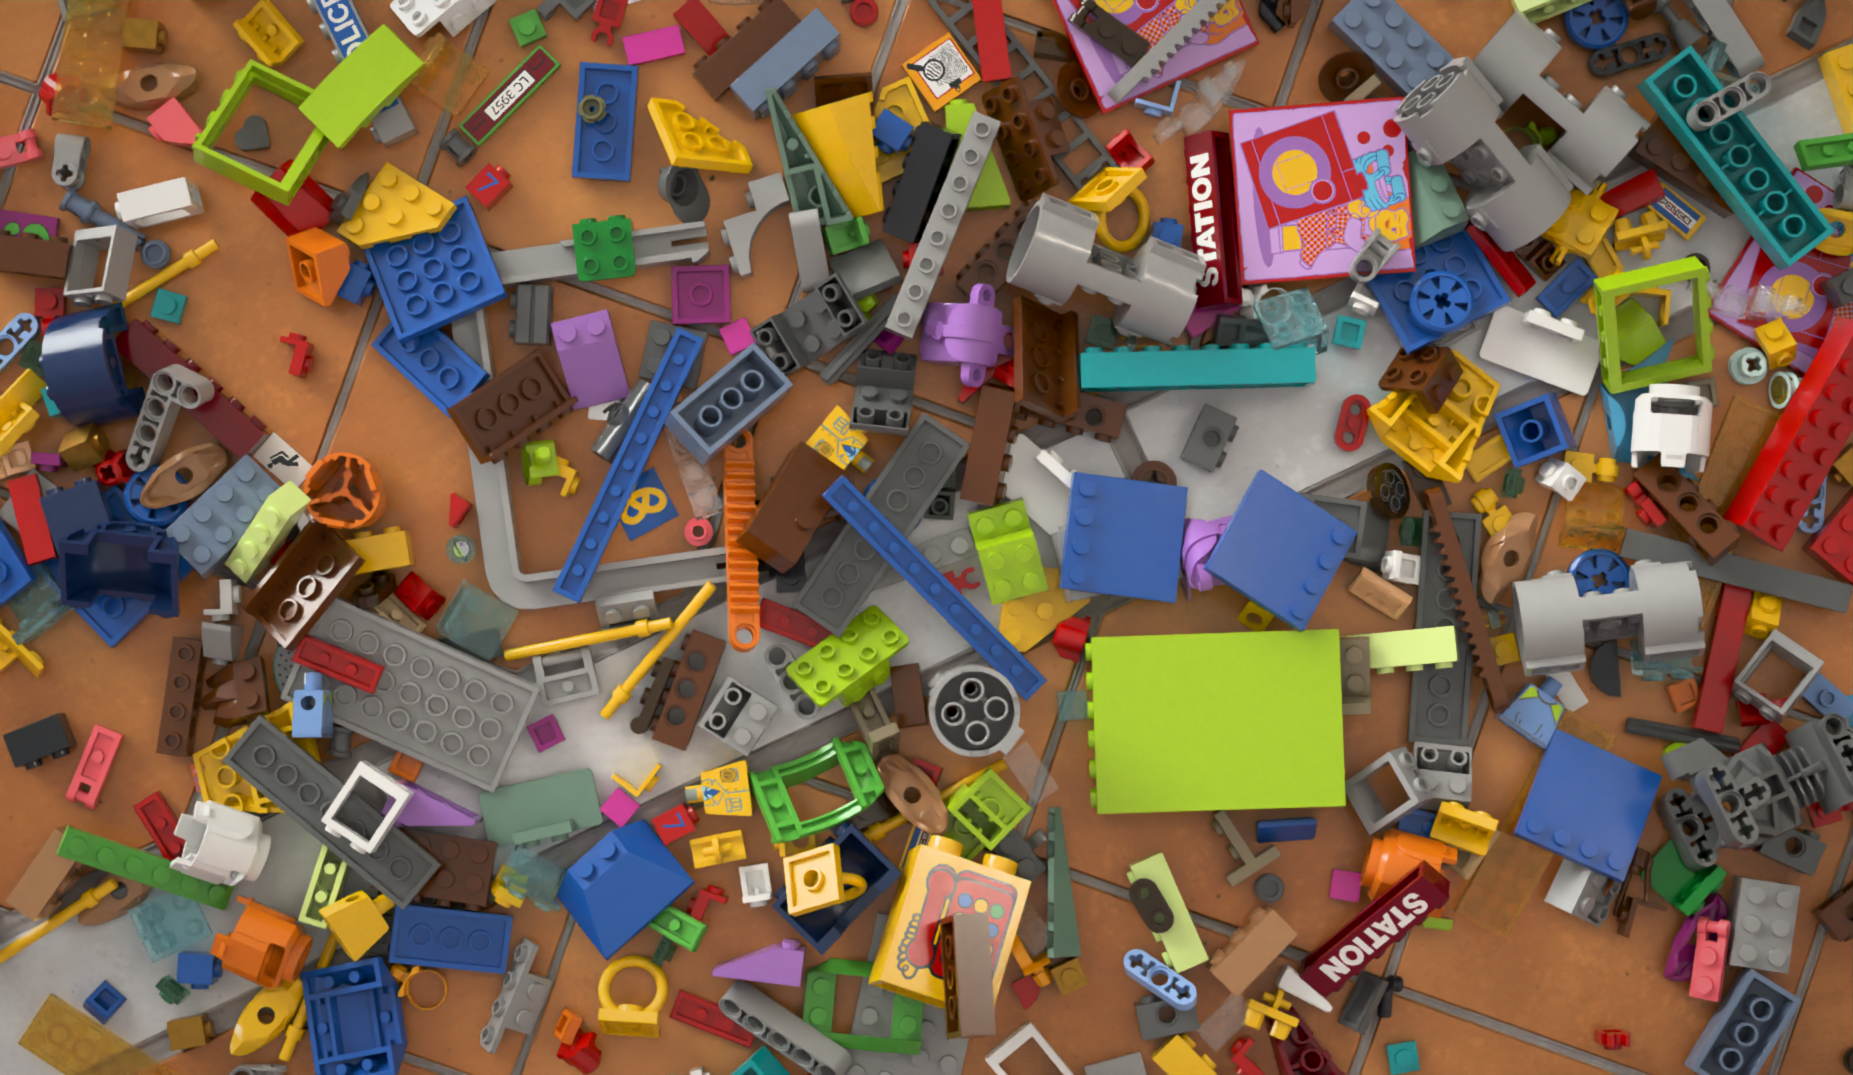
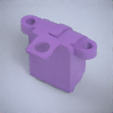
M975 284L971 290L969 303L928 302L924 312L919 348L921 360L936 365L961 366L960 378L967 387H979L983 384L986 367L995 366L998 354L1014 357V343H1012L1009 349H1006L1003 343L1006 333L1009 332L1013 338V327L1001 324L1002 312L998 308H994L995 291L992 285Z
M1233 515L1207 522L1201 519H1184L1180 562L1183 575L1181 587L1187 602L1191 601V588L1199 589L1202 592L1212 590L1213 586L1225 585V583L1203 570Z

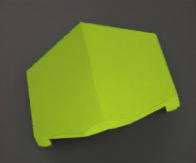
M1630 297L1616 308L1620 360L1629 365L1636 366L1666 344L1654 318L1633 297Z

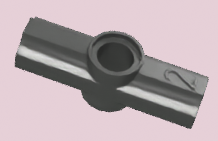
M639 379L626 399L613 408L607 418V426L590 448L593 453L610 464L614 462L650 386V383L644 379Z

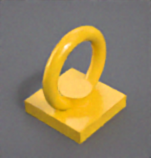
M1104 167L1068 200L1070 204L1088 211H1095L1099 220V225L1096 229L1101 242L1110 250L1120 253L1131 251L1140 245L1148 232L1150 210L1145 196L1137 188L1147 178L1143 168ZM1129 196L1134 200L1138 209V225L1136 231L1129 239L1118 241L1108 231L1106 213L1107 211L1111 212L1115 207L1122 204L1126 197Z
M834 843L783 858L788 914L794 917L856 899L864 894L867 889V881L862 876L842 872L839 845ZM843 884L853 885L854 887L844 890Z
M629 955L615 960L604 970L598 985V996L603 1007L599 1008L598 1014L602 1035L660 1038L661 1026L658 1012L662 1009L667 999L668 982L663 970L657 963L643 956ZM628 967H640L647 970L653 976L656 982V995L648 1007L644 1009L642 1006L633 1004H622L617 1007L610 996V984L613 977L619 971Z

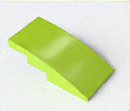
M383 24L354 49L316 87L298 109L338 148L343 149L361 127L366 128L384 106L389 107L426 63L386 24Z

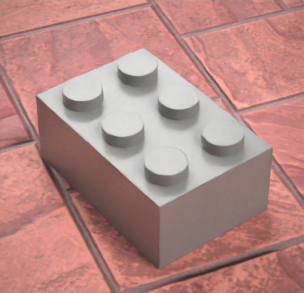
M1733 876L1727 921L1731 922L1726 964L1788 974L1800 886Z

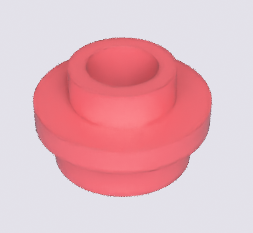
M696 517L687 522L684 528V535L690 544L704 546L713 537V527L708 520ZM697 526H701L704 529V534L701 537H695L693 534V530Z

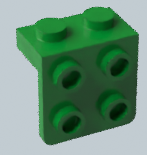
M625 215L609 216L607 221L597 222L596 218L579 220L580 224H572L577 275L581 282L633 277L636 274L632 238L634 227L630 218H626Z
M1671 837L1651 858L1654 861L1651 869V888L1677 912L1688 917L1690 914H1697L1705 905L1703 900L1710 892L1715 893L1723 886L1725 882L1723 878L1727 875V872L1716 864L1700 872H1693L1687 869ZM1697 854L1699 859H1703L1702 854ZM1644 871L1640 875L1642 880H1644Z

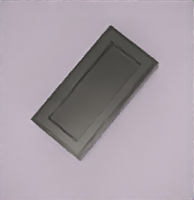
M1363 970L1338 1022L1359 1034L1365 1035L1389 982Z

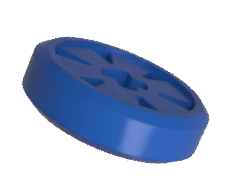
M1593 0L1568 10L1563 14L1564 29L1570 40L1577 46L1590 51H1598L1614 45L1624 35L1629 21V14L1620 0ZM1595 12L1600 13L1599 18L1603 22L1593 25V19L1589 17V13L1593 15Z
M1434 271L1421 277L1414 285L1409 297V311L1414 322L1422 330L1434 335H1450L1458 332L1468 323L1474 310V295L1469 284L1459 275L1448 271ZM1440 297L1445 298L1448 308L1445 306L1443 309L1436 307L1437 301L1434 299L1440 300Z
M153 465L142 472H135L130 477L131 479L126 483L124 489V502L128 514L135 522L146 523L164 529L169 527L188 509L190 499L158 509L147 508L140 504V495L143 488L160 466ZM176 471V480L181 484H187L183 476Z
M1591 549L1582 552L1573 559L1567 570V573L1572 572L1579 597H1583V594L1592 591H1599L1603 595L1611 594L1619 588H1629L1628 573L1630 569L1624 559L1618 557V554L1611 550ZM1602 573L1604 575L1602 579L1606 581L1605 585H1599L1595 588L1593 586L1595 582L1591 581L1592 576H1598Z

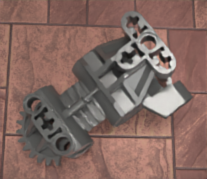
M1830 713L1820 720L1819 718L1814 719L1784 735L1790 749L1774 756L1763 742L1727 758L1704 738L1697 739L1661 756L1660 758L1672 781L1677 779L1683 781L1689 778L1688 781L1693 789L1689 796L1685 790L1673 788L1660 796L1656 803L1657 811L1686 868L1693 872H1700L1716 862L1718 857L1717 849L1731 848L1738 850L1756 847L1805 824L1806 822L1800 813V809L1818 802L1824 814L1828 815L1839 810L1842 806L1853 802V726L1849 727V718H1844L1838 713ZM1675 801L1677 805L1672 806L1670 802ZM1728 802L1731 806V812H1728L1722 804ZM1707 817H1713L1714 821L1703 824L1702 820ZM1682 824L1689 826L1691 836L1683 832ZM1696 840L1697 844L1691 846L1690 843ZM1697 854H1702L1703 859H1699Z

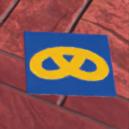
M654 467L641 474L620 518V522L630 541L679 516Z

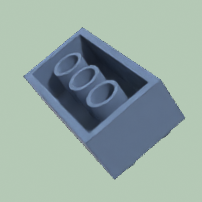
M1351 0L1328 25V28L1352 51L1363 53L1371 60L1375 73H1378L1399 97L1404 96L1405 98L1425 79L1429 81L1434 76L1441 75L1440 69L1454 59L1395 0Z
M818 8L814 9L730 85L733 96L756 121L760 117L766 119L770 116V110L765 89L774 87L780 98L783 97L787 100L797 91L796 85L803 78L806 81L811 79L819 71L817 66L823 60L830 61L840 52V33Z
M753 342L669 413L664 425L705 466L788 395L793 383Z
M246 454L166 529L167 537H175L179 545V555L204 580H207L227 561L268 496L279 489L280 486Z
M1742 967L1683 1065L1699 1075H1757L1802 1000L1755 970Z

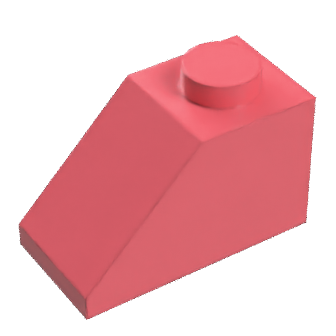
M175 97L171 98L146 118L152 125L148 128L152 135L159 142L164 140L172 146L191 148L195 142V135L198 132L201 134L203 132L199 124Z

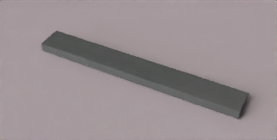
M1625 528L1618 557L1634 561L1649 559L1652 562H1661V564L1691 560L1692 567L1689 570H1696L1697 577L1843 614L1847 613L1853 585L1732 554L1725 555L1711 567L1688 543Z

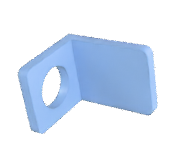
M1177 80L1175 83L1169 107L1136 98L1133 107L1144 110V114L1150 117L1160 118L1161 115L1171 117L1181 81Z

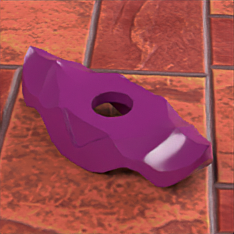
M1710 893L1703 900L1705 902L1703 908L1697 914H1690L1689 917L1685 918L1682 927L1673 939L1672 949L1664 971V978L1667 980L1684 982L1691 979L1696 943L1690 945L1689 939L1697 929L1699 917L1706 916L1710 917L1712 921L1719 922L1721 919L1725 920L1729 915L1728 906L1719 893ZM1709 932V940L1717 941V933Z

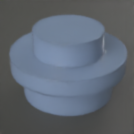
M157 239L145 243L141 250L143 262L154 269L164 267L171 257L169 246Z

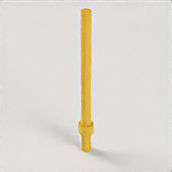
M212 239L196 250L192 248L182 254L183 258L128 291L126 300L122 301L123 308L189 267L193 269L200 265L202 259L220 249L215 239Z
M708 581L675 620L673 629H668L623 685L619 684L612 692L613 697L600 711V714L605 719L609 720L621 704L627 703L633 695L632 691L714 593L717 587L712 582Z
M671 617L649 621V619L638 620L633 625L504 650V658L506 661L633 636H638L639 638L648 637L653 632L673 629V621Z
M1003 758L940 791L943 803L963 783L970 787L988 767L996 774L1008 769ZM898 813L881 823L878 821L868 826L869 829L864 831L863 834L871 841L875 839L877 842L886 837L885 834L903 825L909 820L901 813Z
M110 878L97 888L91 887L81 894L80 899L0 950V964L87 907L91 909L102 901L101 898L118 888L117 881L114 878Z
M332 932L328 937L315 970L329 967L339 944ZM304 997L293 1024H289L285 1036L287 1038L278 1057L287 1062L290 1061L297 1042L302 1040L305 1033L304 1025L307 1020Z

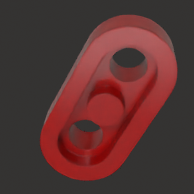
M1351 395L1341 405L1334 433V442L1342 451L1352 452L1363 444L1370 418L1367 409L1371 407L1369 400L1363 395ZM1353 404L1360 407L1358 415H1354L1350 411ZM1345 432L1353 435L1351 443L1344 441L1343 435Z

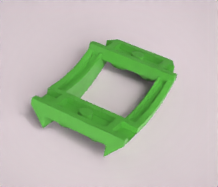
M838 737L832 738V742L806 756L771 766L769 771L756 774L754 771L748 773L751 795L756 797L772 836L771 843L773 844L804 838L835 827L867 809L885 789L865 743L855 740L852 743L843 742ZM840 764L855 799L832 812L800 822L786 788L803 783Z
M831 958L806 971L803 1021L846 1049L919 1055L922 1044L921 1031L924 1003L894 993L890 1038L831 1032L836 974L870 977L874 962Z

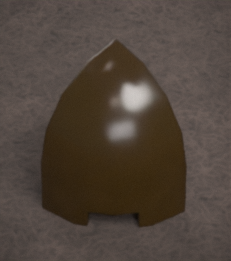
M1037 29L1034 58L1068 63L1078 61L1068 37L1057 32Z

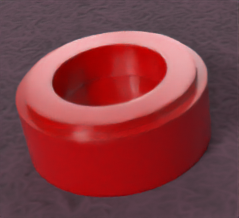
M855 0L851 4L850 17L855 25L865 28L872 26L877 21L879 11L874 0Z

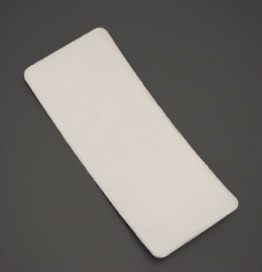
M1570 672L1545 674L1546 678L1551 676L1563 685L1557 696L1569 713L1576 711L1589 702Z

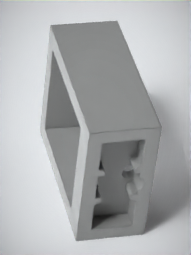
M118 225L76 230L63 296L73 300L76 306L91 308L93 304L109 306L112 305V302L125 301L138 235ZM109 250L102 287L93 288L100 251Z
M1774 629L1734 680L1731 691L1734 692V696L1740 702L1747 705L1750 703L1759 709V713L1769 721L1775 720L1781 724L1821 673L1824 661ZM1771 651L1806 674L1805 678L1781 708L1746 685Z
M1406 747L1387 752L1345 781V793L1369 835L1385 831L1434 798L1428 781L1421 775L1413 755L1408 752ZM1390 764L1410 800L1387 815L1367 779Z

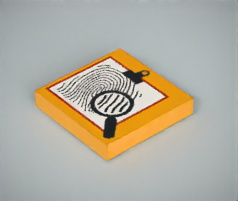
M949 32L902 64V68L934 113L982 81V78Z

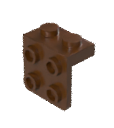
M872 72L814 76L816 108L871 91L873 93ZM874 96L873 102H870L871 116H875Z
M1426 346L1410 355H1407L1404 348L1401 347L1378 385L1383 391L1416 393L1427 413L1438 414L1464 371L1449 347Z

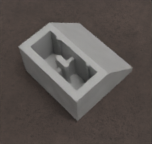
M729 676L698 726L747 757L780 706Z
M1414 742L1412 755L1415 759V764L1421 775L1428 781L1430 790L1434 795L1433 799L1418 809L1438 811L1442 801H1454L1462 804L1464 809L1468 808L1471 803L1472 747Z
M1564 858L1544 901L1600 928L1609 914V908L1615 895L1620 891L1622 883L1615 881L1608 895L1603 896L1602 891L1609 878Z

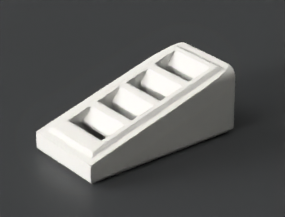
M1286 964L1283 965L1275 981L1277 987L1327 1013L1331 1012L1333 1007L1322 995L1302 980L1292 967Z

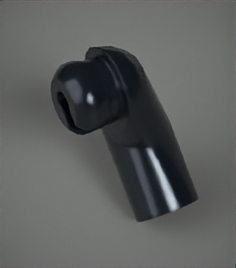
M1260 0L1259 17L1276 34L1286 25L1276 14L1279 0Z
M1389 975L1384 979L1389 984L1377 1007V1015L1379 1017H1391L1393 991L1401 992L1403 990V978L1400 976L1393 977V975Z

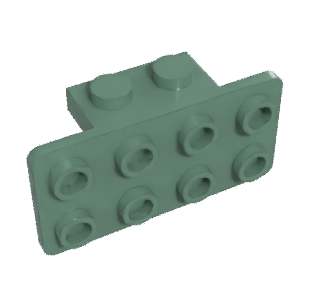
M589 768L496 788L494 794L489 791H483L479 794L487 839L490 842L498 843L497 848L513 844H522L523 849L541 845L540 839L551 837L552 842L569 839L568 833L597 826L603 822L602 812L599 810L601 807L593 772Z

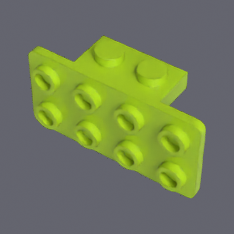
M872 605L852 619L840 638L835 634H831L787 666L786 672L818 707H825L837 697L845 707H848L853 702L860 701L869 690L876 685H882L891 675L889 659L908 646L909 638L877 606Z

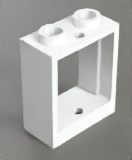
M186 177L117 193L118 202L115 203L118 218L120 220L123 219L124 223L136 229L205 213L198 185Z
M363 760L359 762L321 821L327 825L325 830L337 838L343 835L352 841L350 846L361 854L366 852L371 854L376 852L414 792L368 761ZM361 777L397 799L370 841L335 819V816Z
M1030 1019L985 1056L986 1062L997 1075H1008L999 1063L1033 1037L1063 1075H1074L1072 1070Z

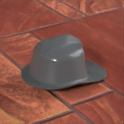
M672 165L660 168L657 186L658 193L663 200L670 203L678 219L683 223L703 221L709 211L710 197L698 169Z

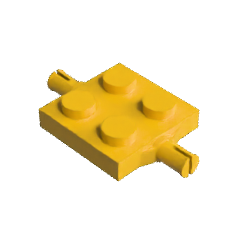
M1598 180L1599 184L1588 195L1573 188L1569 192L1571 194V202L1565 212L1549 229L1540 235L1550 240L1557 247L1549 258L1552 264L1556 260L1555 265L1560 266L1567 253L1578 254L1588 260H1591L1619 212V209L1604 203L1600 199L1608 187L1605 182L1601 185L1602 181Z

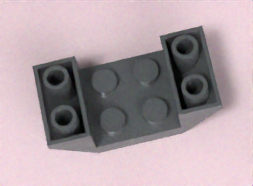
M839 272L834 273L815 286V290L784 312L771 316L750 330L751 335L762 352L786 377L818 360L857 334L868 323Z
M866 349L859 356L854 402L849 424L850 431L908 437L917 355L903 352H893L890 355L886 351Z
M1299 493L1358 532L1344 558L1381 564L1387 549L1390 520H1384L1378 516L1370 502Z

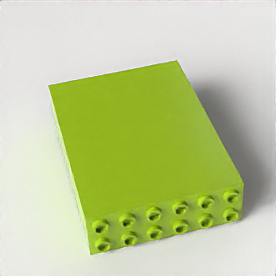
M1339 629L1304 630L1302 632L1291 630L1090 637V643H1085V661H1091V672H1086V689L1092 690L1093 700L1087 701L1088 720L1093 719L1094 730H1088L1089 749H1094L1095 759L1089 760L1090 778H1095L1096 784L1095 789H1090L1091 808H1096L1097 814L1346 806Z

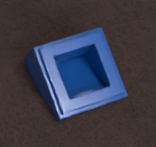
M104 980L84 1001L83 1008L105 1025L127 998Z

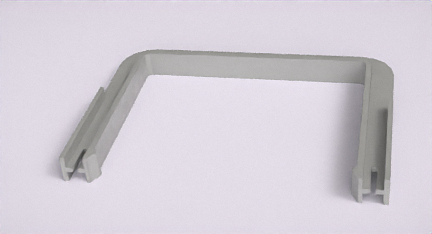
M698 221L632 231L636 270L693 262L694 266L700 265L711 256L708 242L672 247V242L707 237L705 222ZM574 239L559 241L560 243L492 252L491 255L504 288L516 287L518 284L531 285L578 278ZM485 307L451 322L453 341L491 375L486 380L488 382L496 376L487 308ZM468 445L485 573L491 590L502 602L517 609L534 610L576 604L577 602L552 591L562 570L528 575L523 572L507 457L496 464H493L491 461L480 464ZM725 547L599 564L581 603L595 601V598L646 590H653L656 593L704 586L708 581L713 584L727 583L726 568L717 569V564L726 563Z

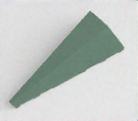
M774 87L766 88V98L793 212L817 208L820 225L826 224L827 226L853 220L852 213Z
M1048 807L1047 958L1081 956L1060 807Z

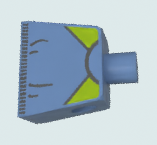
M304 673V690H294L292 737L333 738L332 691L322 690V673ZM313 698L315 699L314 708L311 707V700Z
M1551 676L1545 679L1540 688L1531 683H1526L1509 700L1510 708L1499 711L1495 718L1538 748L1546 749L1565 708L1564 705L1554 699L1563 685Z

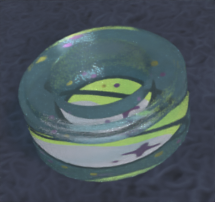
M456 535L446 545L447 556L455 563H468L476 554V544L466 535Z

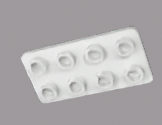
M394 0L390 7L417 38L424 35L439 21L454 37L497 0Z
M1505 306L1493 312L1478 353L1481 359L1580 396L1588 393L1600 361L1599 341L1583 335L1585 330L1578 328L1579 323L1567 318H1562L1561 321L1550 317V312L1540 308L1524 313Z
M1018 434L1016 443H1011L1009 455H1013V462L1010 471L1005 473L1004 483H1007L1005 496L1010 500L1022 497L1027 515L1051 536V534L1059 532L1058 526L1066 525L1072 473L1077 471L1074 469L1070 472L1061 465L1064 460L1053 450L1047 453L1044 449L1041 450L1024 434Z

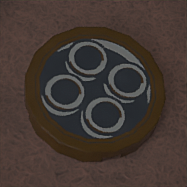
M1388 462L1372 467L1367 477L1366 487L1367 491L1371 490L1372 498L1369 500L1376 514L1388 521L1405 516L1409 509L1410 492L1406 478L1401 470L1393 463Z

